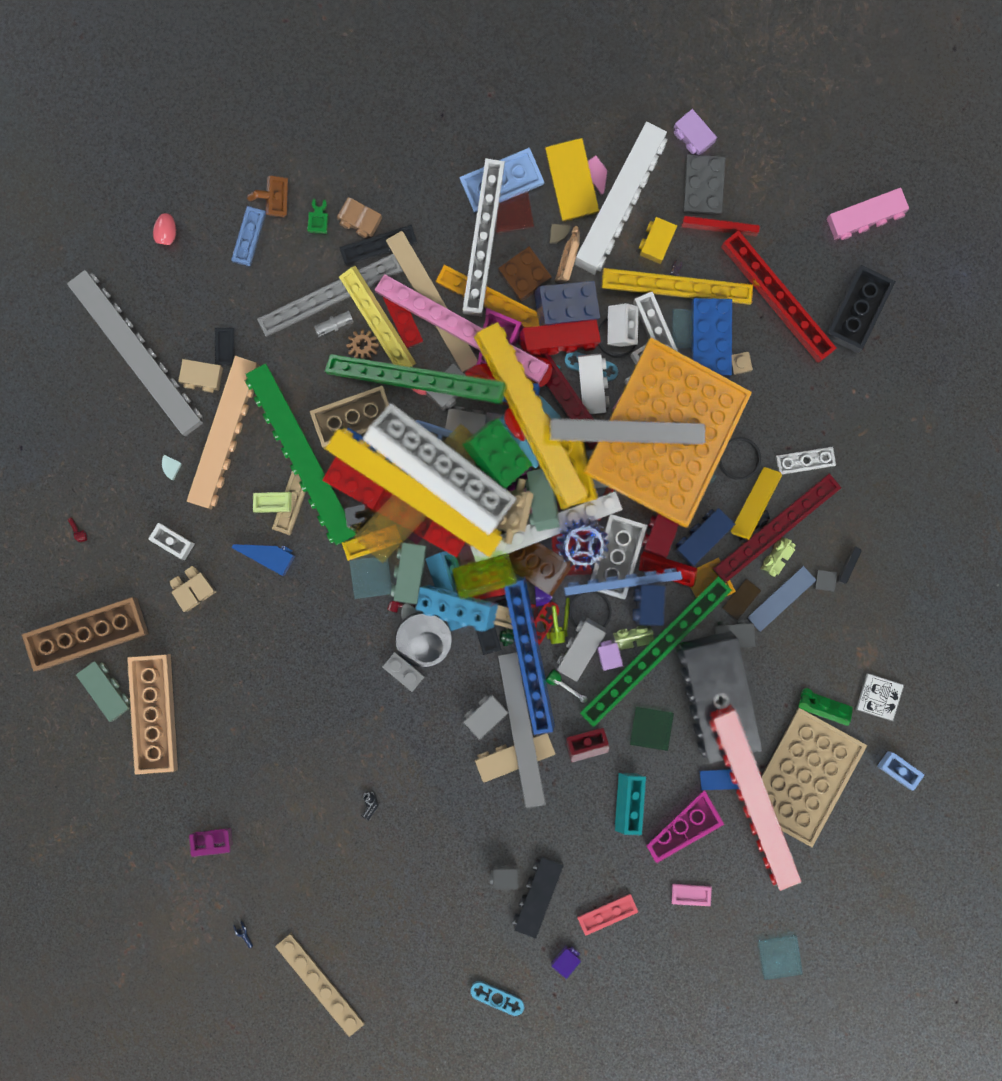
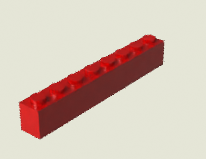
M739 230L722 244L721 248L817 363L821 362L836 349V346Z

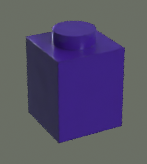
M565 946L551 962V967L567 979L580 964V953L572 946L571 948Z

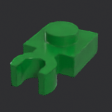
M313 199L312 207L314 212H309L307 231L309 233L327 234L329 215L328 213H323L327 208L326 200H323L321 207H317L316 199Z

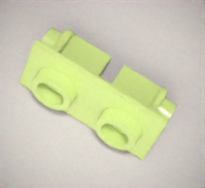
M781 537L774 544V548L769 556L764 559L761 569L769 572L773 577L779 575L785 566L781 559L784 558L788 561L795 551L796 545L791 540Z
M640 625L630 630L621 629L613 633L615 643H617L620 650L634 648L633 641L635 640L637 646L648 645L654 640L650 625Z

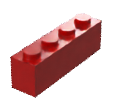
M597 320L523 328L519 333L522 351L531 356H540L542 353L555 355L559 351L573 353L577 349L590 351L594 350L601 342Z

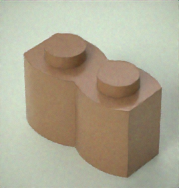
M348 197L337 218L341 226L347 229L352 227L357 230L356 233L366 238L367 236H373L382 220V215Z

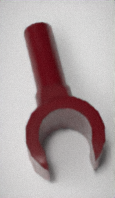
M69 518L68 521L73 529L74 539L78 542L87 541L85 530L79 531L73 518Z
M390 601L387 610L397 613L398 608H402L404 604Z

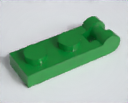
M802 689V699L799 701L800 709L846 726L850 724L853 711L852 706L815 694L811 689Z

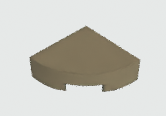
M552 224L550 244L562 241L569 234L571 226Z

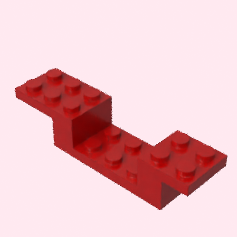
M337 456L322 480L456 558L466 543Z

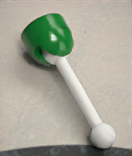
M555 669L551 670L546 677L548 684L552 686L560 684L578 697L582 703L587 702L585 695H580L561 681V674Z

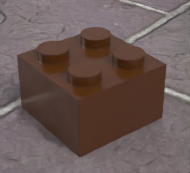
M530 246L498 268V273L520 303L533 295L539 286H545L551 282L552 278Z

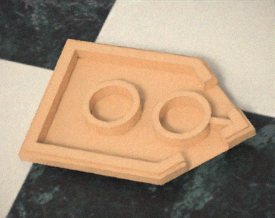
M578 226L573 228L572 236L565 245L555 278V283L563 284L570 279L580 244Z

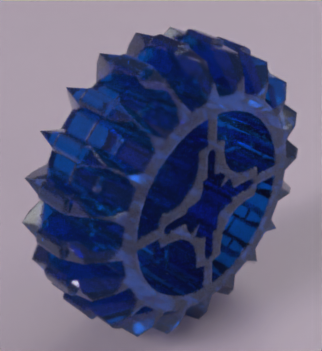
M579 518V523L572 520L573 525L571 527L569 524H565L567 530H560L563 536L557 537V540L561 543H558L556 547L561 549L558 554L563 556L562 561H570V567L574 565V568L578 570L582 566V569L586 571L587 565L594 568V562L598 565L601 563L599 561L600 557L605 559L606 556L602 552H608L609 550L605 546L609 544V540L605 539L608 534L603 532V526L598 527L597 521L591 524L590 518H587L585 523L583 518ZM583 530L591 531V533L580 535L577 532ZM573 537L575 542L571 546L572 549L568 551L569 540ZM578 538L581 542L584 541L588 550L580 545ZM597 538V547L593 552L591 546L595 542L594 539ZM581 553H585L588 555L587 557L583 558L575 557V555L578 556Z

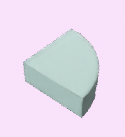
M164 455L162 459L163 471L168 478L174 481L182 463Z

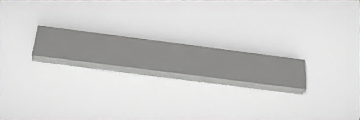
M391 254L358 271L368 287L379 283L384 274L392 277L403 270L394 254ZM339 279L257 320L267 337L350 297V294Z
M551 419L550 440L704 444L705 424Z
M516 652L500 655L498 658L526 808L546 805L518 654Z

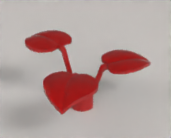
M533 356L549 366L539 383L530 379L532 383L540 384L541 388L547 384L551 377L552 365L548 359ZM488 364L475 365L465 372V376L496 381ZM507 402L500 403L501 405L509 406ZM508 408L504 414L505 423L517 439L524 441L526 437L512 410Z

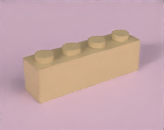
M532 733L537 761L555 755L547 733L536 735ZM504 744L495 748L496 752L489 754L486 751L477 755L478 759L475 760L483 783L519 769L515 745L507 747Z

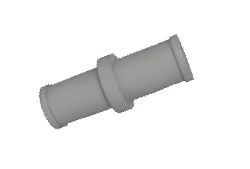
M348 310L334 318L333 316L329 317V320L314 325L318 337H321L333 330L338 331V328L354 321Z

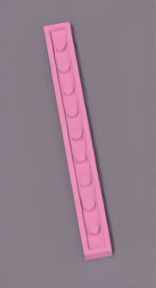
M384 274L375 288L376 293L480 350L474 336L483 328ZM513 346L517 361H520L524 367L525 376L539 383L549 366Z

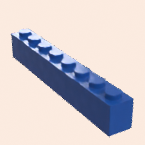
M526 578L506 580L504 588L534 735L553 732L555 723Z

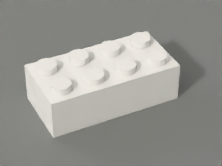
M610 514L590 580L598 579L599 583L607 582L606 578L618 576V580L626 579L625 575L633 574L647 525ZM629 587L597 592L625 600Z

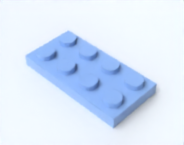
M530 148L499 160L505 161L499 203L544 184ZM484 167L460 177L474 214L478 212Z

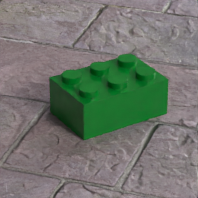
M499 418L486 423L462 443V446L480 470L503 489L533 465Z

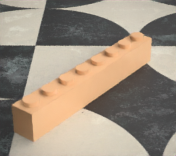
M235 356L187 502L211 510L213 506H216L219 498L217 495L218 489L222 488L225 480L223 477L224 471L228 470L230 466V453L234 452L236 448V435L240 434L242 430L243 415L246 416L248 412L249 397L252 398L254 390H249L244 381L247 379L245 374L258 368V363Z

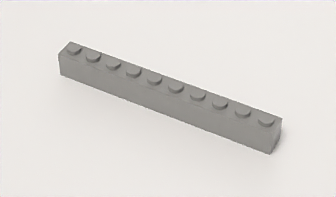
M84 270L69 281L67 285L180 433L186 437L203 424V421L200 419L203 417L196 407L193 409L190 406L191 400L185 392L180 393L177 389L180 387L173 377L170 379L167 376L168 370L163 363H157L154 359L157 357L150 347L147 349L144 346L145 340L140 333L135 334L131 329L134 325L127 317L125 319L120 314L122 310L116 302L112 304L109 300L111 295L104 287L102 289L97 283L100 281L93 272L89 274Z

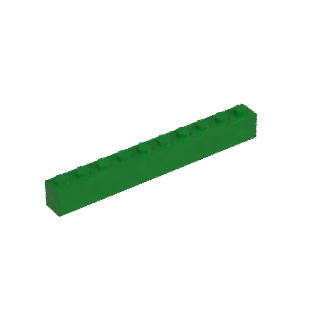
M265 363L246 373L247 379L244 381L249 390H254L256 396L253 398L258 407H263L265 413L262 415L267 424H272L274 428L272 434L276 441L280 440L284 446L281 448V451L285 458L289 457L293 463L290 467L294 475L298 474L302 481L299 484L303 492L307 491L311 498L308 501L312 509L316 508L320 515L317 518L321 526L325 525L329 532L326 535L330 543L335 542L338 545L357 535L355 531L347 527L345 511L332 486L322 481L325 473L267 364Z
M717 577L580 714L594 727L732 590Z

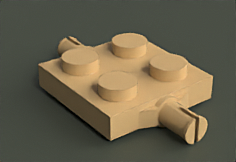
M518 478L516 490L507 491L516 500L495 527L496 529L506 531L504 540L506 544L512 545L514 533L519 531L525 532L533 494L524 491L525 479Z

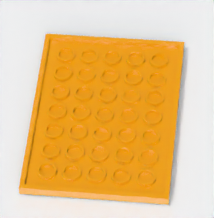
M650 338L609 421L705 424V443L671 444L598 441L583 473L672 521L688 527L752 392L661 342Z

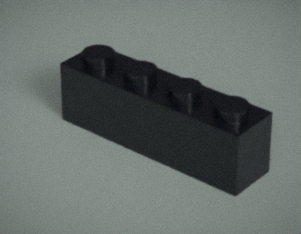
M541 855L540 859H536L533 870L536 871L533 878L529 877L526 888H528L527 895H522L519 906L522 908L519 914H515L512 922L515 925L514 931L534 939L537 938L562 872L563 863Z

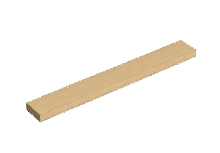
M403 231L388 238L386 242L413 289L447 308ZM435 326L462 373L477 365L478 360L467 343Z

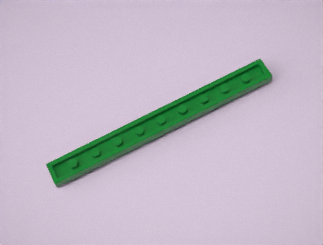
M330 354L325 369L328 375L502 403L507 387L505 382L333 354Z

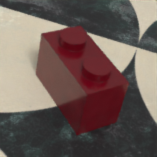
M604 728L566 738V747L571 763L608 753L609 743Z

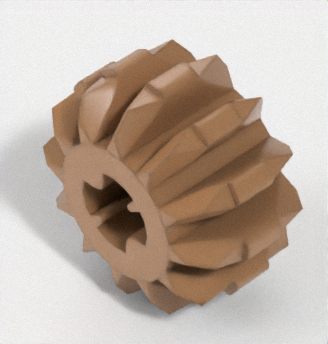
M364 329L360 330L361 335L354 331L355 338L348 337V340L352 343L346 344L347 348H352L348 352L349 355L355 354L354 358L361 356V359L364 360L365 356H367L369 360H372L370 353L374 355L378 353L373 349L379 347V343H373L377 340V337H371V331H368L365 335ZM364 341L367 346H364V349L361 350L358 345H361V342Z

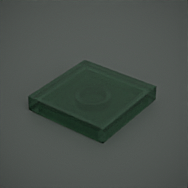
M635 707L630 745L668 751L674 713Z

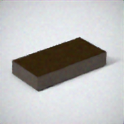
M745 579L722 609L735 620H738L761 590L748 579Z

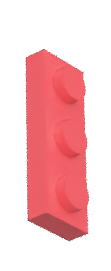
M628 894L577 918L586 936L638 913L631 894Z

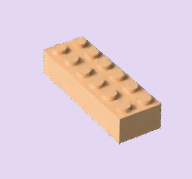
M171 655L128 657L135 774L174 772L178 770Z

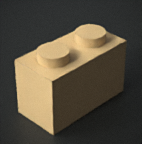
M182 359L178 382L187 389L201 387L202 391L213 393L214 390L219 391L223 368L220 365Z

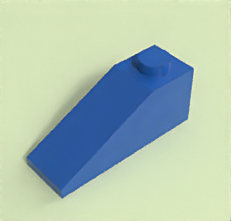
M233 544L232 546L236 551L282 576H285L295 558L291 554L293 550L284 545L281 548L262 545Z

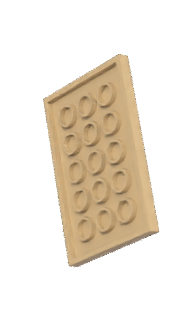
M800 708L797 709L761 778L781 830L813 847L867 745Z

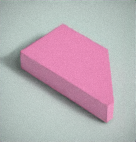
M594 156L588 161L593 185L602 196L605 190L607 169L598 157Z

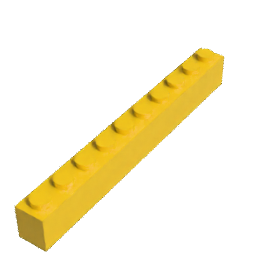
M496 323L478 331L474 339L495 380L506 383L507 387L504 397L562 509L564 510L588 497L587 488L583 482H580L578 471L571 464L569 453L562 447L560 440H550L551 419L543 411L542 401L535 395L531 380L526 378L522 363L517 361L514 347L506 339L505 330Z
M345 428L342 431L339 429L336 431L325 448L327 451L489 558L503 539L499 536L501 534L499 530L494 528L488 535L439 496L419 483L410 474L407 475L401 471L402 468L394 462L391 464L386 461V456L377 450L374 453L368 449L370 445L361 439L357 442L352 438L354 434Z

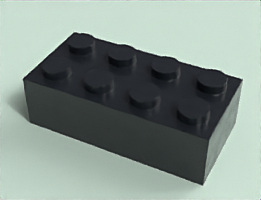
M860 265L825 333L830 340L856 353L862 351L896 281Z

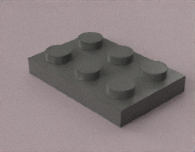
M687 155L683 213L722 214L725 157Z

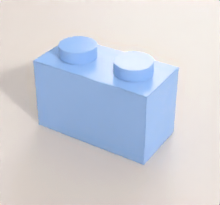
M887 751L877 765L878 768L912 791L915 790L924 777L923 773L891 751Z

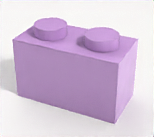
M693 109L677 121L673 128L676 137L679 140L683 139L687 144L686 148L691 154L701 155L717 139L715 134Z
M612 640L600 642V646L597 647V653L601 669L608 670L623 666L617 643H612Z

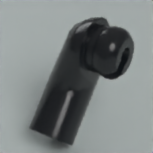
M367 791L363 794V800H365L367 808L361 816L369 821L379 805L376 795L373 792Z

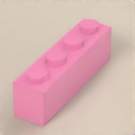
M898 188L832 213L828 216L827 221L834 239L841 238V240H845L852 236L851 233L857 231L863 233L868 231L872 225L876 224L879 227L886 224L888 219L894 218V220L904 217L905 213L909 210V206L902 189Z

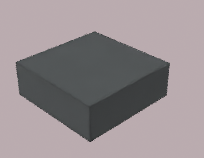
M817 570L815 589L835 592L837 572Z

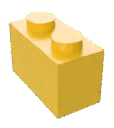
M658 217L655 218L654 222L650 221L646 230L649 235L647 239H642L639 249L642 250L640 256L661 264L677 225Z

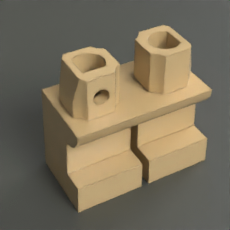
M194 566L184 571L190 579L186 583H183L179 576L169 581L174 590L172 594L183 612H188L200 604L201 601L217 592L209 583L204 573H200Z

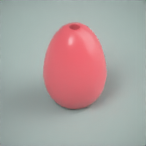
M163 213L155 222L153 238L156 243L170 245L176 236V225L171 214Z

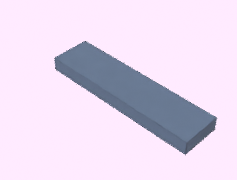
M802 566L746 618L752 624L754 623V627L761 632L807 590L816 579Z

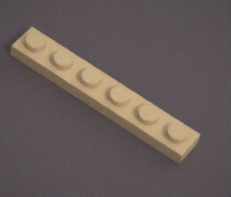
M292 933L275 946L349 1037L365 1024Z

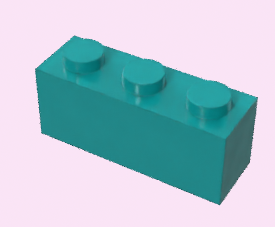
M619 773L615 818L616 832L624 835H642L646 776L637 773Z

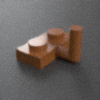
M268 176L267 191L255 190L248 194L247 199L253 201L257 198L266 199V215L287 216L288 178Z

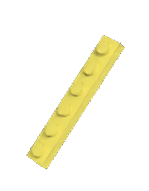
M351 267L339 278L388 357L395 365L414 366L416 362L357 267Z

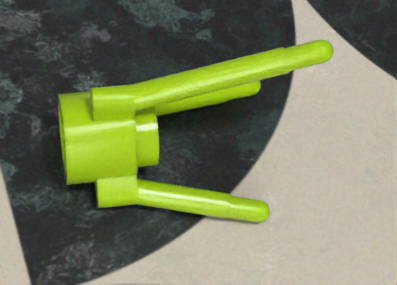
M569 597L566 598L563 630L562 627H558L556 606H552L554 628H551V632L549 629L546 634L551 644L566 642L565 637H568Z

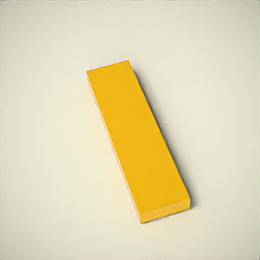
M763 467L735 521V525L731 529L732 534L750 539L782 477L781 472Z

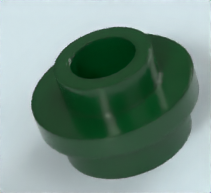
M505 627L503 631H500L499 639L503 646L513 644L514 633L512 629Z

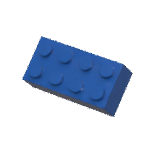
M694 298L691 303V359L725 378H730L732 375V299Z

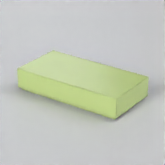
M253 493V512H291L292 493Z

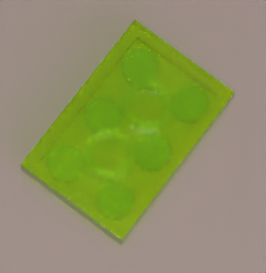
M508 553L452 569L460 600L517 584Z

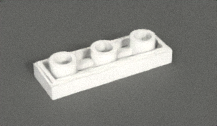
M833 447L775 456L777 469L781 474L836 466ZM805 457L809 460L808 464L803 462Z

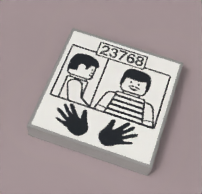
M866 673L855 710L894 721L904 685Z

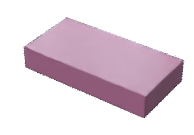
M672 884L671 903L711 906L712 887Z

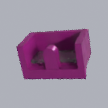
M231 828L193 832L189 835L191 857L230 853V846L233 845Z

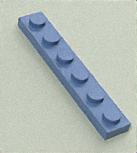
M676 568L666 569L664 574L658 575L656 571L645 572L644 577L630 574L625 575L626 579L618 580V576L606 578L607 582L600 583L598 579L587 580L586 585H579V582L568 583V587H564V593L566 596L682 579L681 571L676 572Z

